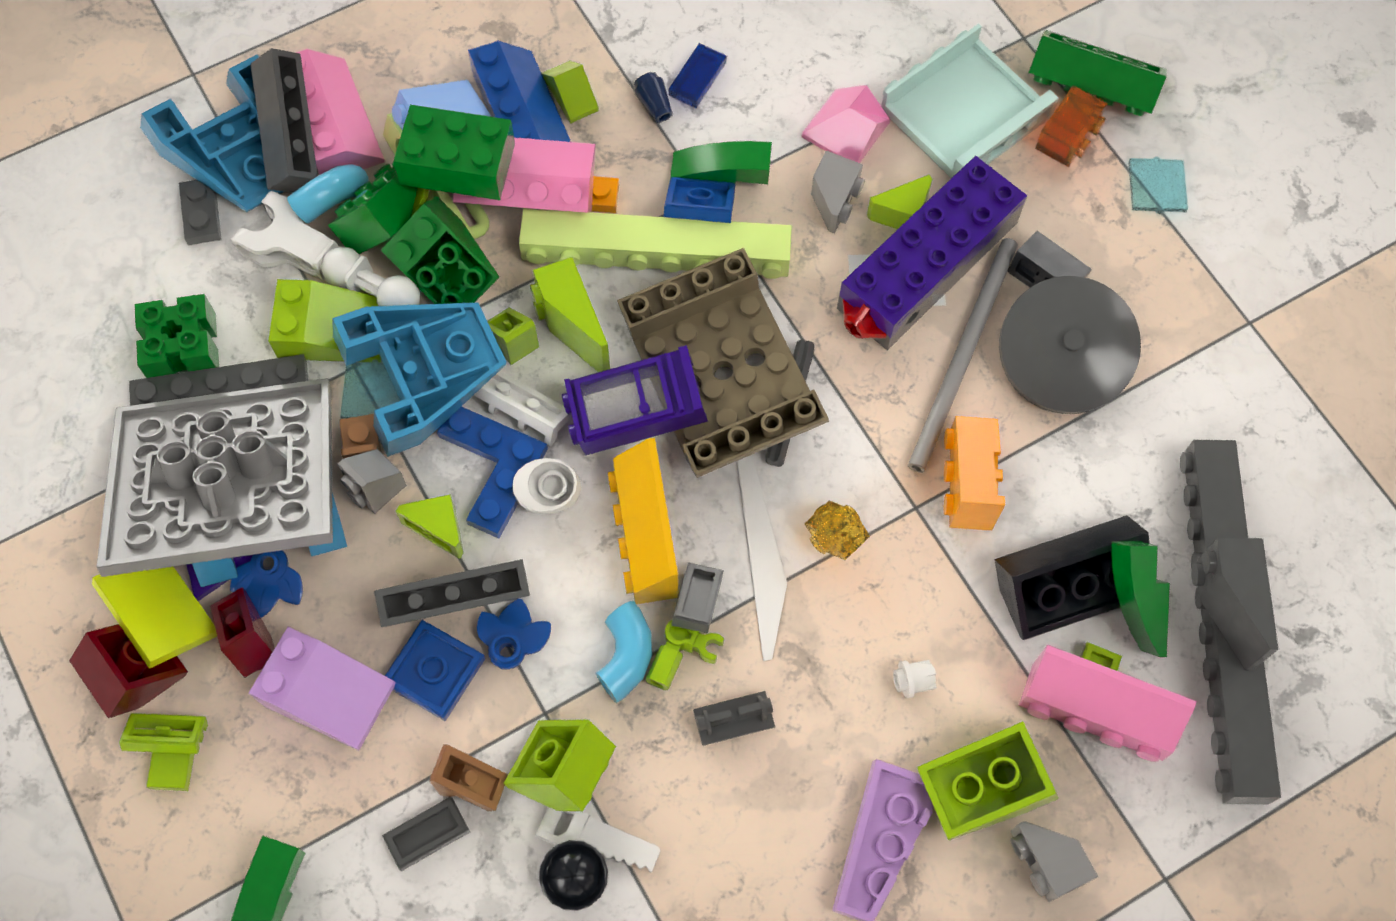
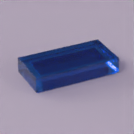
M699 43L669 87L668 95L697 108L725 66L727 55Z

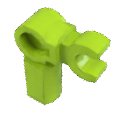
M672 620L669 621L665 628L666 645L659 647L645 680L657 688L669 690L683 658V654L680 651L698 652L702 660L709 664H715L717 655L708 652L706 647L712 643L723 646L724 638L717 633L704 635L698 631L672 626Z

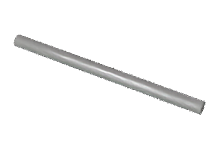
M1002 239L908 463V467L915 472L923 473L926 469L1018 244L1013 239Z

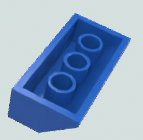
M499 40L468 50L472 74L488 112L492 117L510 119L512 121L514 138L571 142L531 50Z

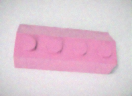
M310 49L296 52L301 54L315 161L319 175L341 165L354 164L367 169L385 163L345 59Z
M514 138L515 146L501 200L453 193V202L591 212L596 144Z
M1047 645L1031 667L1019 706L1027 708V712L1036 718L1044 720L1049 719V717L1063 722V726L1070 731L1081 734L1089 732L1099 736V740L1106 745L1117 748L1123 745L1135 750L1136 755L1142 759L1158 762L1159 760L1163 761L1174 752L1197 701Z

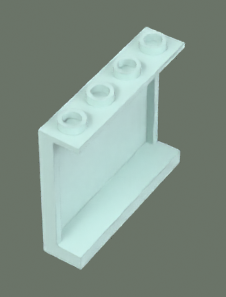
M977 24L969 31H962L955 38L954 42L945 48H938L930 59L923 64L918 63L914 65L906 76L899 81L894 80L890 82L883 91L881 107L888 117L950 178L959 172L975 155L986 164L991 163L1053 116L1059 99L1051 90L1039 96L979 40L982 28L980 24Z

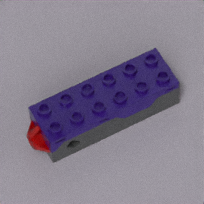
M975 155L841 283L837 309L844 314V325L848 332L858 339L873 338L888 350L1018 223L1028 195Z

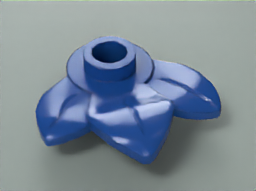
M283 550L253 554L250 562L244 563L236 569L238 577L231 579L230 591L234 592L243 587L261 618L273 609L279 599L294 605H299L302 599L303 584L301 576L297 571L288 566V557ZM267 557H272L274 560V566L270 570H266L263 567V561Z
M517 599L509 604L499 617L489 612H481L477 622V634L479 639L488 646V655L491 662L500 669L508 670L520 665L525 655L537 653L546 645L551 634V623L547 621L532 623L526 604L522 599ZM505 647H512L514 653L510 657H503L501 650Z

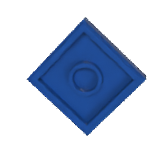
M672 177L670 178L665 200L664 217L731 223L736 184Z
M421 620L385 676L396 682L392 691L446 721L486 658L484 654L428 622Z

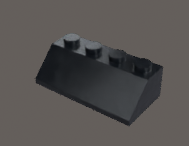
M1126 515L994 559L999 590L1020 638L1026 640L1120 608L1112 568V542L1140 541L1150 544L1148 531Z

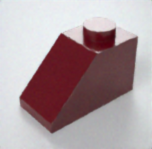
M241 587L210 605L220 650L243 677L246 678L264 668L275 647L272 637L245 589Z

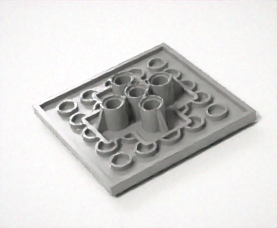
M328 378L116 408L97 569L101 577L333 543L331 386Z

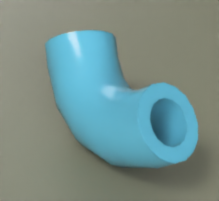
M354 164L337 166L310 180L288 196L287 199L293 211L305 223L309 224L340 202L356 197L354 192L369 181L368 175L362 167Z
M634 601L621 605L605 620L606 626L615 639V652L612 660L605 667L597 671L596 676L616 704L624 699L642 681L652 657L651 630L642 611Z

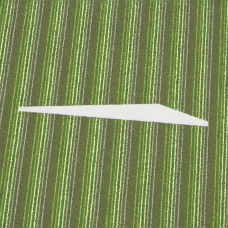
M750 455L738 460L737 465L763 661H767L773 658L787 580L753 456Z

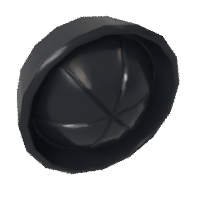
M569 840L557 844L545 855L540 865L539 882L543 894L552 904L564 910L578 911L591 906L602 896L607 886L608 868L604 857L596 847L584 841Z

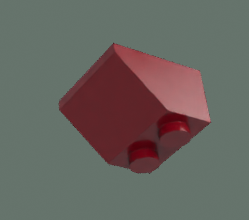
M119 624L86 632L69 660L108 719L140 709L184 678L188 673L178 656L149 669Z

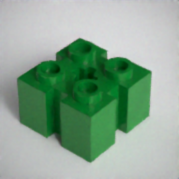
M205 294L178 297L177 305L169 307L165 305L163 300L134 304L136 330L143 338V340L136 341L137 366L146 378L176 374L180 371L188 370L190 372L219 367L218 348L212 339L217 337L216 313Z

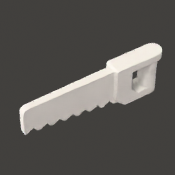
M548 807L535 835L554 845L569 840L584 841L596 847L607 860L612 857L618 863L625 860L628 866L636 864L639 869L647 867L651 873L660 854L658 846L596 820L584 811H556ZM563 812L573 816L565 833L559 836L553 834Z

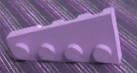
M878 759L872 761L833 905V912L859 921L875 920L897 880L898 872L904 861L910 856L917 837L933 813L934 806L920 774Z

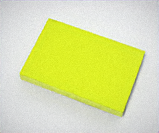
M173 566L101 577L99 574L92 577L93 587L149 669L217 637L214 623Z

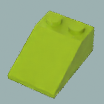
M573 257L534 269L535 283L530 285L538 320L545 319L549 331L597 372L609 370L608 343Z
M277 279L268 341L277 358L304 354L306 360L344 361L333 338L332 318L364 307L378 306L377 297L313 280ZM378 354L359 362L381 363V357Z
M1023 721L917 767L948 840L1020 816L1059 799Z

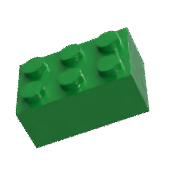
M410 104L393 160L400 185L501 200L515 146L512 121L510 119Z

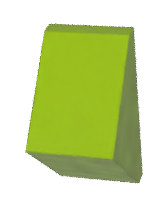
M567 61L542 72L545 83L570 124L599 111L582 64Z
M930 174L870 197L867 211L869 220L895 229L900 228L926 203L933 180Z
M509 307L487 321L504 357L510 365L539 348L536 326L533 320Z
M451 494L398 506L396 513L401 524L458 559L462 557L464 551L456 509Z

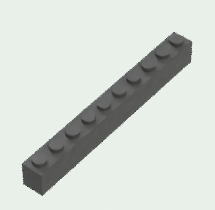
M1193 440L1185 452L1181 454L1180 470L1186 474L1187 483L1184 488L1183 498L1185 506H1189L1190 510L1187 534L1189 540H1193L1194 545L1191 569L1193 564L1217 538H1248L1236 440ZM1197 587L1195 591V604L1197 609H1201L1202 622L1199 626V640L1202 645H1205L1206 658L1203 662V676L1206 681H1209L1210 695L1207 698V712L1209 717H1213L1215 731L1211 736V748L1213 754L1217 755L1219 767L1215 774L1216 789L1219 793H1222L1223 804L1269 805L1281 798L1265 664L1263 662L1254 670L1244 669L1200 601Z

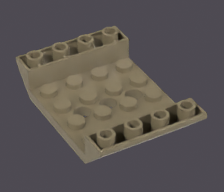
M744 248L617 300L641 360L679 350L678 347L687 345L694 365L692 366L697 381L701 384L699 394L708 422L673 432L696 478L829 422V418L815 390L810 391L759 289L758 275ZM752 354H760L765 358L764 362L759 366L748 365L746 359ZM721 367H728L733 371L731 377L725 380L717 379L714 374ZM660 376L650 378L663 409H668Z

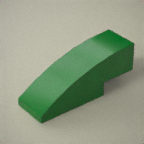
M729 141L693 146L673 152L670 178L768 185L772 142Z
M1113 541L1112 568L1115 589L1130 633L1141 651L1160 658L1167 657L1170 583L1157 580L1158 546L1140 541Z
M262 835L243 882L231 921H281L293 893L290 892V889L305 856V852L297 847Z

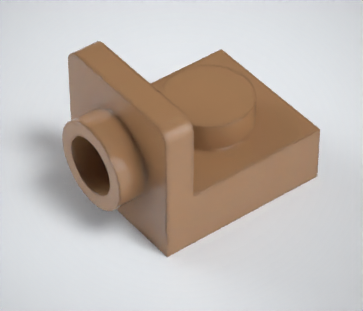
M374 414L339 419L343 444L341 455L343 459L376 449L381 452L380 440L373 427Z

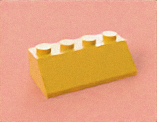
M648 438L614 457V471L607 472L610 493L617 492L619 504H613L615 525H623L624 537L618 538L621 560L628 559L630 571L623 572L626 594L633 593L636 604L678 598V571L655 438Z

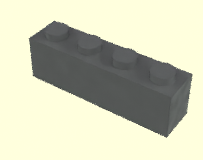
M271 48L251 63L267 189L295 192L318 176L301 54Z
M523 559L374 590L381 628L530 596Z

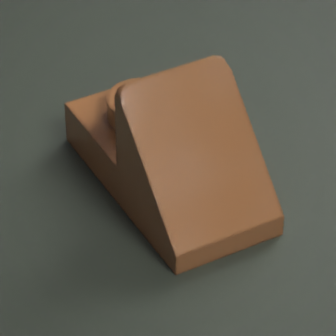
M443 744L429 782L439 795L443 797L457 796L486 811H496L505 787L503 783L508 774L448 744Z

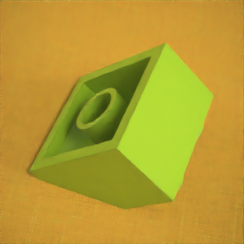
M589 719L538 720L503 784L507 788L556 811L583 812L585 806L592 798V793L602 773L607 769L616 746Z

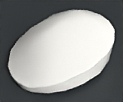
M543 458L531 461L521 467L513 479V494L518 503L527 510L538 514L558 513L567 510L577 501L580 495L581 483L579 475L571 466L559 459Z

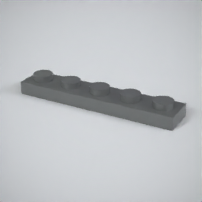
M304 354L130 380V406L308 381L307 360Z

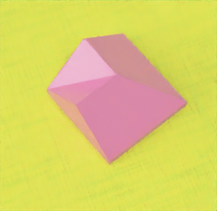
M867 85L836 89L803 131L801 137L825 151L827 150L860 163L888 126L890 118Z

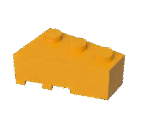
M955 416L951 428H946L944 435V449L950 450V461H945L944 482H950V494H945L944 515H949V528L992 531L1005 507V496H998V482L1003 481V471L998 469V456L1001 454L998 419Z

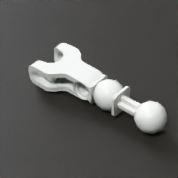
M270 191L261 201L265 205L269 217L273 219L272 224L265 230L257 232L240 228L231 238L233 245L242 256L261 267H275L288 263L312 276L327 281L330 285L360 292L362 289L377 297L378 306L419 305L420 291L417 285L408 277L396 275L385 279L373 273L367 257L360 256L352 248L338 247L336 241L306 225L293 211L287 197L277 192Z

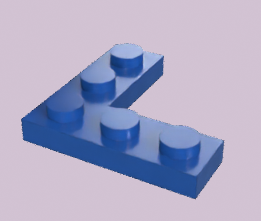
M461 406L439 427L437 434L443 440L497 463L466 521L468 525L496 538H500L519 504L513 494L515 474L525 464L537 459H543L548 447L542 441Z

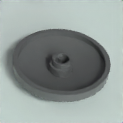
M1060 276L1047 279L1032 286L1015 301L1007 313L1001 328L999 353L1002 367L1008 380L1027 401L1054 413L1080 414L1106 405L1117 397L1129 384L1140 360L1141 337L1134 314L1127 303L1115 291L1089 278Z

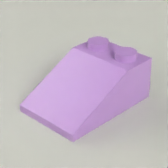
M287 627L249 694L264 707L354 749L360 750L396 682L329 645Z

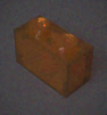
M1073 85L1041 130L1035 149L1069 167L1076 156L1080 159L1084 156L1091 143L1088 140L1091 134L1097 136L1104 126L1107 118L1102 115L1107 103Z

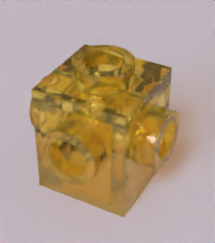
M830 500L818 507L814 515L804 523L811 534L810 542L816 550L822 554L827 552L843 560H846L870 537L861 522L860 516L851 506H843Z

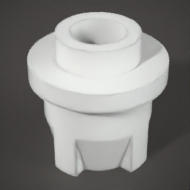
M906 660L900 661L898 669L893 671L896 690L903 692L906 698H912L918 692L937 688L936 671L930 660L908 663Z

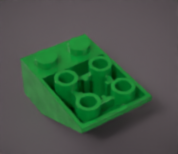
M394 162L391 165L387 163L373 174L375 180L372 183L368 181L354 192L356 198L353 201L349 199L334 211L337 217L328 225L345 247L354 249L358 254L390 239L411 218L417 187L400 185Z
M438 196L424 203L381 249L434 304L475 303L500 278L462 220Z

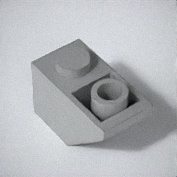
M826 150L813 176L811 195L828 231L835 234L840 222L844 224L847 222L853 206L849 203L853 196L859 197L865 179L860 178L863 164Z
M378 449L344 458L338 463L343 474L340 481L349 490L347 492L348 496L358 507L362 509L366 505L374 514L407 486L402 473Z
M1026 821L1018 824L1011 830L1013 835L1011 844L1015 853L1021 860L1026 859L1033 872L1030 874V879L1035 890L1040 896L1045 895L1048 902L1098 877L1078 840Z

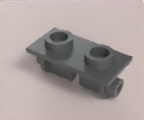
M765 691L693 709L702 746L775 728L772 716V703L770 698H767Z

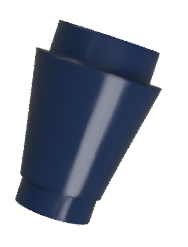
M648 72L637 78L634 82V94L655 121L661 123L671 118L673 112L663 78L658 77L656 72Z

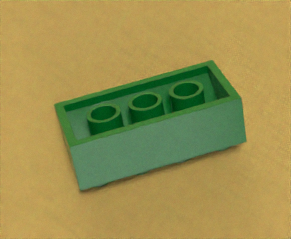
M1045 30L1028 72L1035 75L1033 80L1051 86L1054 81L1065 85L1063 90L1082 96L1084 91L1096 95L1094 100L1108 106H1112L1114 102L1126 105L1125 111L1138 116H1143L1145 112L1152 114L1167 77V70L1165 68L1049 30Z

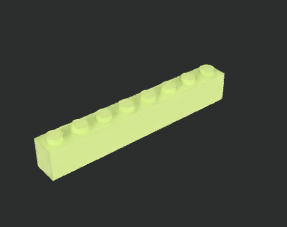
M523 208L519 247L522 260L534 264L558 262L573 257L575 265H596L600 268L619 266L629 267L633 270L650 268L662 269L666 272L689 271L744 248L757 275L776 279L788 277L792 225L733 221L731 223L669 217Z

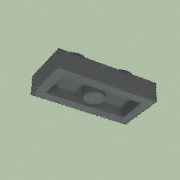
M198 180L180 182L179 190L184 239L188 246L222 240L216 192Z

